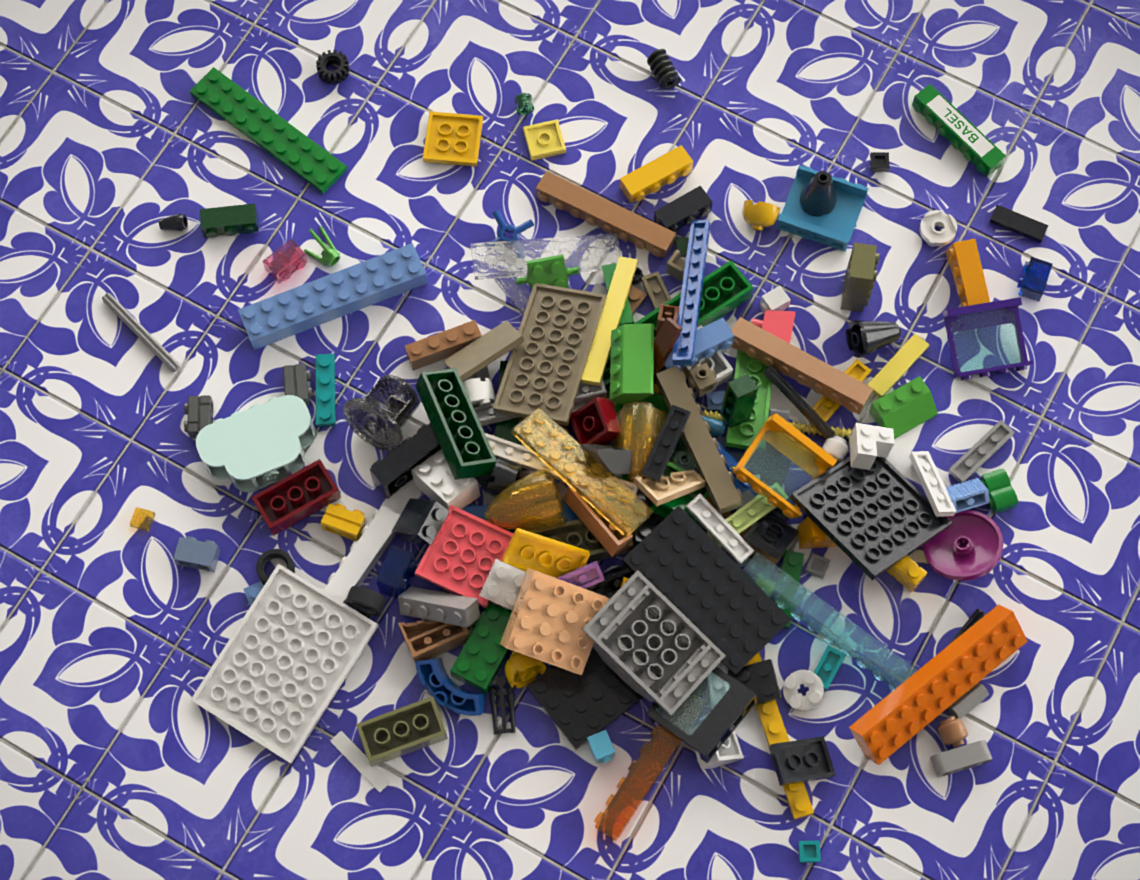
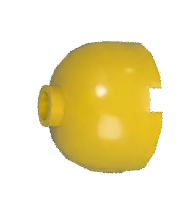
M753 200L744 201L743 218L747 224L752 225L753 230L763 231V228H769L775 224L779 216L780 207L761 201L752 204Z
M513 652L505 665V675L512 688L514 685L517 688L527 686L536 679L539 673L542 675L546 670L543 661L518 652Z

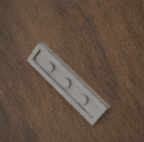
M1000 420L948 472L958 482L964 483L1015 432Z

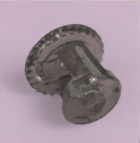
M384 375L364 399L353 398L346 402L343 407V414L348 425L361 439L377 449L389 452L402 445L403 435L401 428L418 409L420 400L414 388L405 380L394 375ZM380 398L389 407L388 410L383 405L379 408L380 402L378 400Z

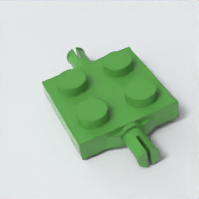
M563 254L526 261L527 276L516 278L517 286L528 284L531 292L534 283L569 288L568 278L570 275L579 274L578 266L567 268Z

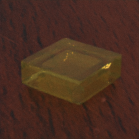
M136 507L129 524L130 527L149 532L155 512Z

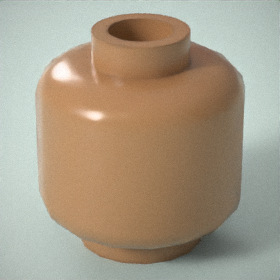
M953 716L940 722L941 726L938 727V732L945 745L952 744L955 748L965 743L963 739L968 736V732L960 718Z

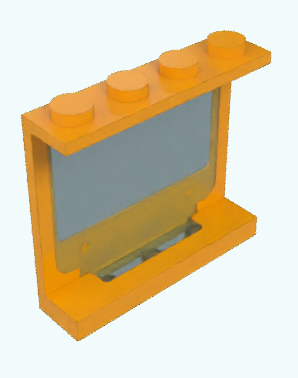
M775 413L768 417L732 472L737 475L736 478L739 481L749 484L755 493L766 497L769 504L779 507L786 517L794 519L800 517L803 513L790 499L791 494L825 473L828 468L835 465L837 460Z

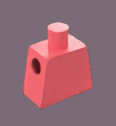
M767 310L763 320L752 318L751 323L790 343L796 312Z

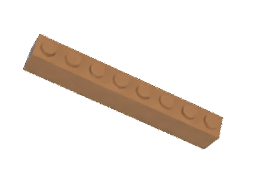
M548 171L545 172L536 187V197L540 201L548 202L559 210H565L575 218L584 219L588 224L596 225L606 233H613L621 240L629 241L640 249H646L656 257L666 258L675 243V232Z
M741 317L731 329L734 334V341L731 347L739 349L749 357L763 362L768 367L773 366L782 375L796 380L799 384L811 388L814 392L824 395L832 402L838 403L859 415L868 403L873 392L872 387Z

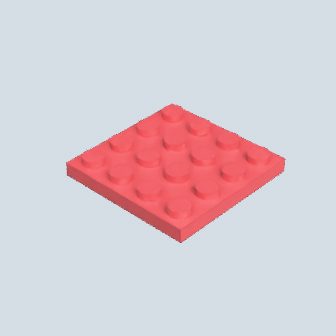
M451 505L448 509L450 511L432 545H429L415 571V575L454 594L477 598L478 604L487 608L490 600L479 596L495 559L502 561L514 534Z

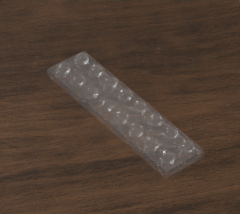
M617 233L471 243L475 280L527 276L526 261L561 254L564 256L566 267L578 266L579 272L602 271L603 265L617 263L619 256L621 257Z

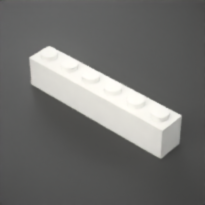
M384 505L380 510L377 509L372 516V522L363 528L360 539L354 541L350 548L351 552L347 557L344 556L339 563V569L336 573L333 572L330 575L327 586L321 590L346 604L345 600L350 588L362 585L396 536L391 531L400 515Z

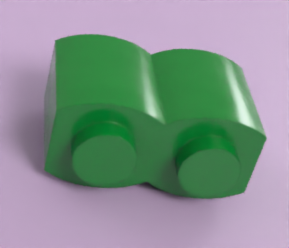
M1004 468L981 476L980 481L989 491V504H987L989 510L992 509L993 513L996 514L1017 507L1019 501Z

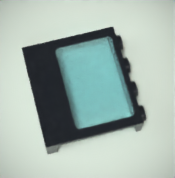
M716 666L672 715H669L657 703H654L648 710V718L650 723L654 724L656 721L699 752L700 758L708 763L758 701L756 693Z

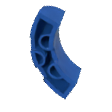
M441 657L415 661L416 670L422 685L426 687L437 703L458 714L482 715L485 708V694L470 692L455 684L446 673Z

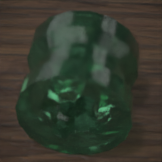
M521 93L515 96L514 100L517 105L516 110L518 114L526 115L534 111V105L531 103V94Z

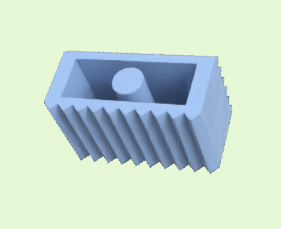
M978 478L946 488L956 513L989 504V491Z

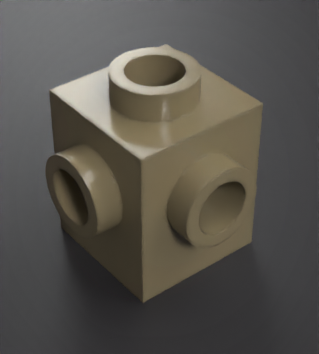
M707 363L702 365L696 364L689 370L688 384L691 389H695L699 397L715 390L717 386L716 373L712 367L709 368Z

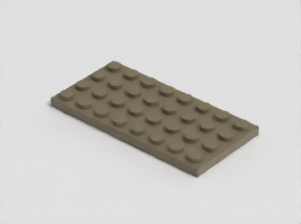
M534 283L518 331L525 341L511 351L493 405V412L568 426L607 295Z

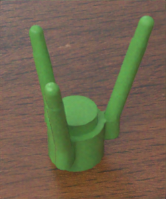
M320 226L319 229L330 248L322 242L312 229H309L310 234L324 250L321 253L322 258L307 249H304V252L321 262L324 266L327 264L330 267L335 265L340 260V253L334 247L323 227Z

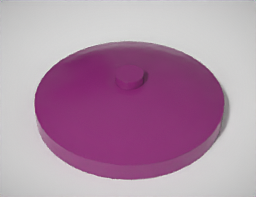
M973 510L962 511L954 514V516H946L952 522L951 526L923 545L924 555L929 566L939 575L958 581L973 580L986 575L998 564L1003 553V537L998 525L987 515Z

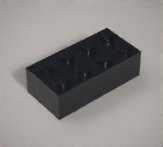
M431 423L420 427L414 436L407 437L401 446L390 450L384 459L376 461L371 466L370 473L373 483L387 499L413 480L412 469L441 450Z

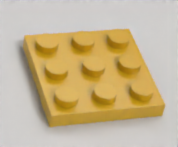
M430 111L423 162L477 167L483 116Z

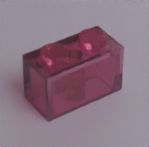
M292 239L263 260L265 270L279 284L287 281L295 271L301 270L308 262L306 254Z

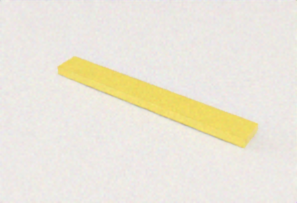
M619 256L581 383L595 386L601 385L611 352V331L619 326L637 268V259Z

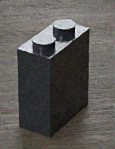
M410 498L391 532L405 542L432 545L450 511L437 501Z

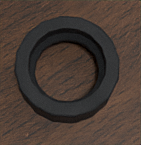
M270 549L258 558L256 571L263 584L269 579L264 572L265 564L273 558L283 559L287 564V569L295 573V565L287 552L280 549Z
M352 586L345 600L346 604L351 608L372 616L381 615L386 603V599L379 593L360 586Z

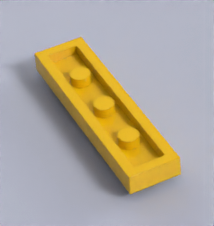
M856 359L844 373L863 382L871 373V369ZM823 395L812 408L827 422L841 405L832 402Z

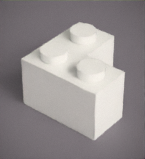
M856 423L849 436L851 467L870 470L877 456L887 458L894 445L893 429Z

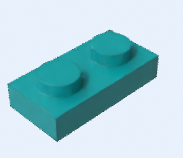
M829 645L813 672L820 677L824 689L827 691L846 657V654Z

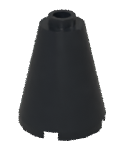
M817 172L802 190L800 203L806 213L820 217L831 213L835 208L836 194L832 177L828 172Z
M854 320L848 323L850 328L846 329L848 348L855 352L853 356L856 358L864 357L897 341L901 335V329L895 322Z

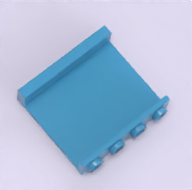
M799 165L782 213L779 215L776 229L846 252L869 188L861 184L848 182L844 178L831 176L836 194L835 208L829 214L827 213L820 217L812 216L803 210L800 203V194L818 171Z

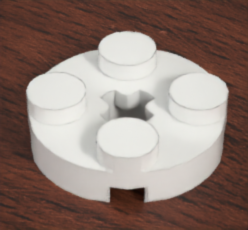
M941 210L930 211L920 223V235L931 247L947 245L955 238L957 231L956 220L952 215H947ZM935 225H938V227H942L943 229H941V231H936Z
M808 670L795 671L785 679L783 686L784 698L792 708L810 710L816 707L823 697V682L820 677ZM801 684H804V687L809 688V691L806 692V696H803L802 693L798 692V689H800Z

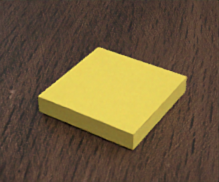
M558 119L523 127L531 161L566 153Z

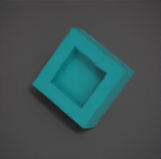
M820 841L798 842L799 863L821 862Z

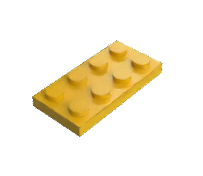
M516 528L502 562L525 572L530 568L556 578L585 566L590 552Z

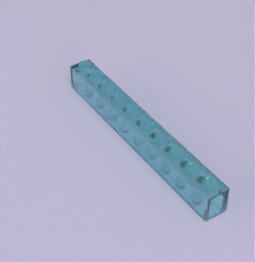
M756 552L743 569L768 596L775 600V603L780 608H786L795 619L802 620L808 624L807 627L811 631L819 632L823 635L826 642L838 646L840 651L846 654L847 657L851 656L860 667L863 669L867 668L873 672V676L876 679L884 680L888 683L891 690H895L918 671L760 553Z

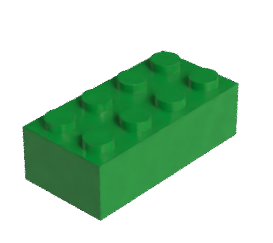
M489 602L450 670L451 677L487 695L489 688L492 686L511 652L510 649L500 644L511 613Z

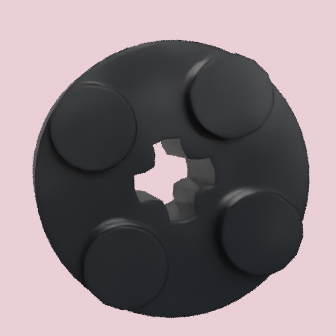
M496 455L497 462L491 474L486 476L483 489L486 493L509 500L512 491L515 492L518 480L515 479L520 474L523 465Z

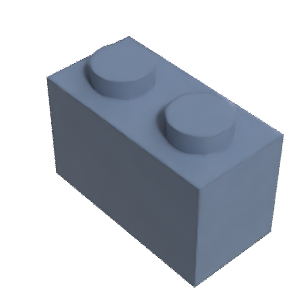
M186 536V538L179 537L173 558L177 565L215 572L221 551L216 542L211 540H205V542L197 541L198 539L191 536Z

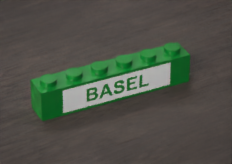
M931 84L914 96L912 106L915 111L921 113L926 118V121L938 130L941 136L946 137L952 146L964 155L966 160L971 161L980 173L988 177L1003 165L1006 155Z

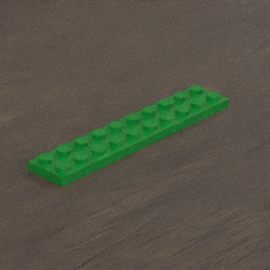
M213 67L190 90V94L322 194L347 170L345 164Z

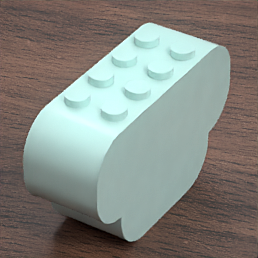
M285 395L279 398H271L261 405H253L243 412H235L225 419L215 420L212 424L200 430L196 437V448L206 470L212 477L220 480L231 478L232 483L237 489L250 493L276 484L301 470L305 465L303 450L313 442L315 428L305 402L297 396Z

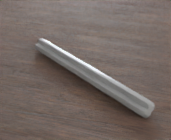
M106 293L102 297L103 302L172 372H176L180 368L179 363L110 293Z

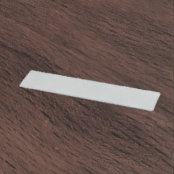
M342 731L330 740L379 792L390 783L389 779L376 766L371 767L368 758Z

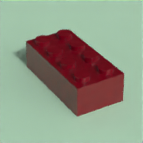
M320 459L252 496L256 508L273 536L341 498L337 486Z

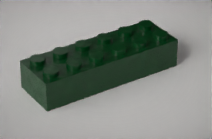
M457 369L421 372L415 387L454 480L490 475L497 460Z

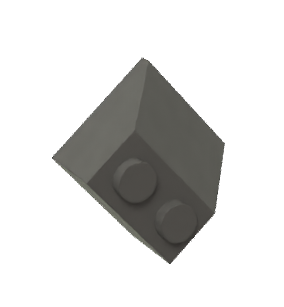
M579 444L578 448L594 468L600 469L601 473L610 474L612 477H622V474H630L631 450L614 445Z

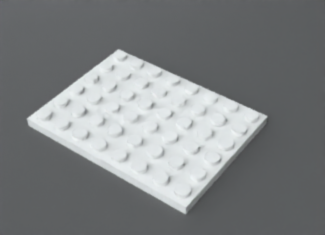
M278 563L194 693L191 701L292 764L379 625Z

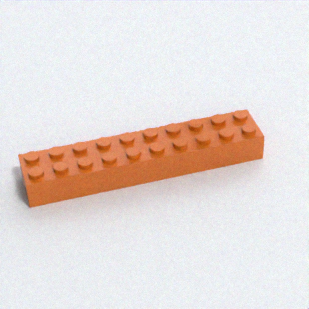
M998 604L854 722L849 729L864 756L880 765L1028 642L1014 612Z

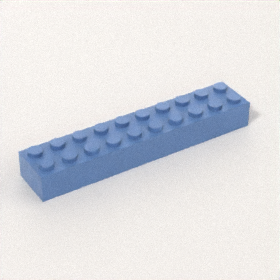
M413 243L243 307L238 309L252 347L256 350L428 283L427 275Z

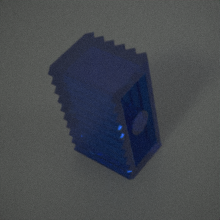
M1032 256L1029 262L1025 261L1022 272H1025L1024 277H1020L1017 288H1020L1018 295L1036 300L1037 302L1040 301L1053 263Z

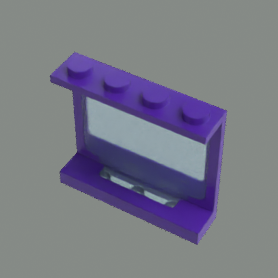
M1021 297L951 308L943 311L954 378L961 377V381L972 379V375L979 374V378L991 376L990 372L995 371L998 374L1009 373V369L1016 368V371H1023L1028 369L1027 366L1033 364V361H1028L1018 309V306L1022 305Z

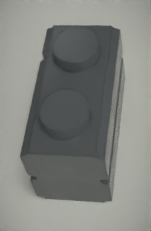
M305 364L283 366L285 395L297 396L305 402L306 406H309L310 399L313 398L312 387L308 385V381H312L311 371L307 370Z
M210 395L189 396L188 403L184 404L185 415H188V421H184V431L188 433L191 439H196L202 428L213 423V400Z

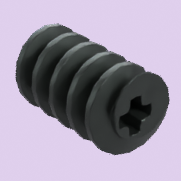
M662 48L654 51L648 57L647 64L650 66L654 77H656L659 87L666 90L677 86L681 78L677 77L678 72L675 71L672 61L669 60V55L666 54L667 51Z

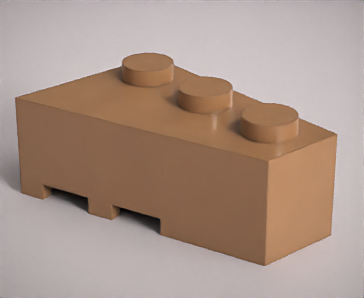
M419 620L414 623H398L414 662L431 659L463 645L470 637L466 627L437 621Z

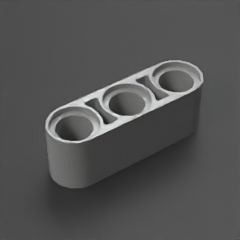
M986 740L967 744L930 757L937 777L953 774L993 760Z

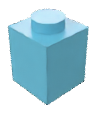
M606 730L587 737V743L596 764L600 762L606 764L613 760L616 752Z

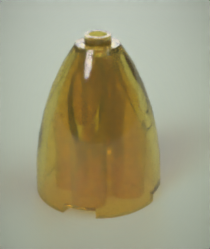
M627 403L616 412L620 433L614 437L613 445L618 447V449L622 448L632 451L630 474L625 475L633 483L635 477L641 476L644 465L668 416L665 410L660 411L653 408L651 403Z
M547 467L533 472L504 489L487 506V511L484 512L486 521L503 529L516 530V528L525 531L547 529L566 524V517L561 515L564 512V507L556 481L549 477L552 474L551 469Z

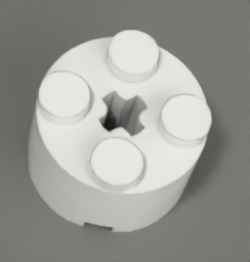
M473 378L462 382L473 408L495 402L496 398L491 379L485 378L486 381H481L480 378Z

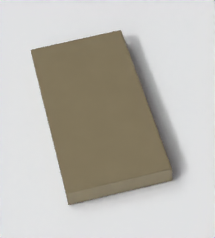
M506 320L444 360V363L449 369L456 368L463 382L523 343L525 339Z

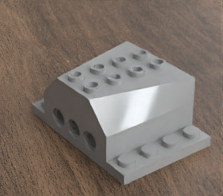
M638 570L581 629L594 642L593 647L602 660L625 683L648 701H655L669 715H672L726 656Z

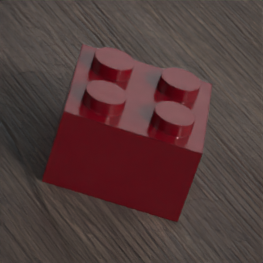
M595 397L571 414L570 420L579 444L607 445L623 434L610 399Z

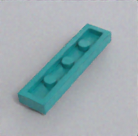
M315 354L316 426H336L335 354Z

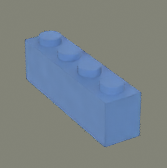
M721 318L697 330L692 364L673 365L672 349L662 370L678 366L681 371L686 366L695 365L704 357H712L715 352L721 349L726 350L730 348L734 341V334L725 319Z

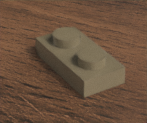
M659 271L641 277L642 284L654 310L660 307V304H665L671 300Z

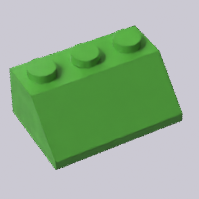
M920 376L872 402L869 409L870 414L879 427L893 429L894 439L938 415L931 391Z

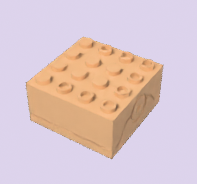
M528 568L500 644L507 649L582 675L594 642L581 629L610 598Z

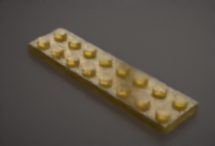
M540 408L536 409L513 428L511 433L625 537L652 515L653 510L616 476L607 472L582 449V446Z

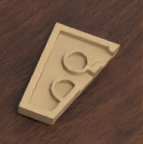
M695 470L672 472L670 476H663L659 483L651 479H642L641 476L635 477L634 484L656 506H659L705 487V480Z

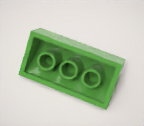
M623 324L611 331L610 400L630 406L653 395L654 325Z

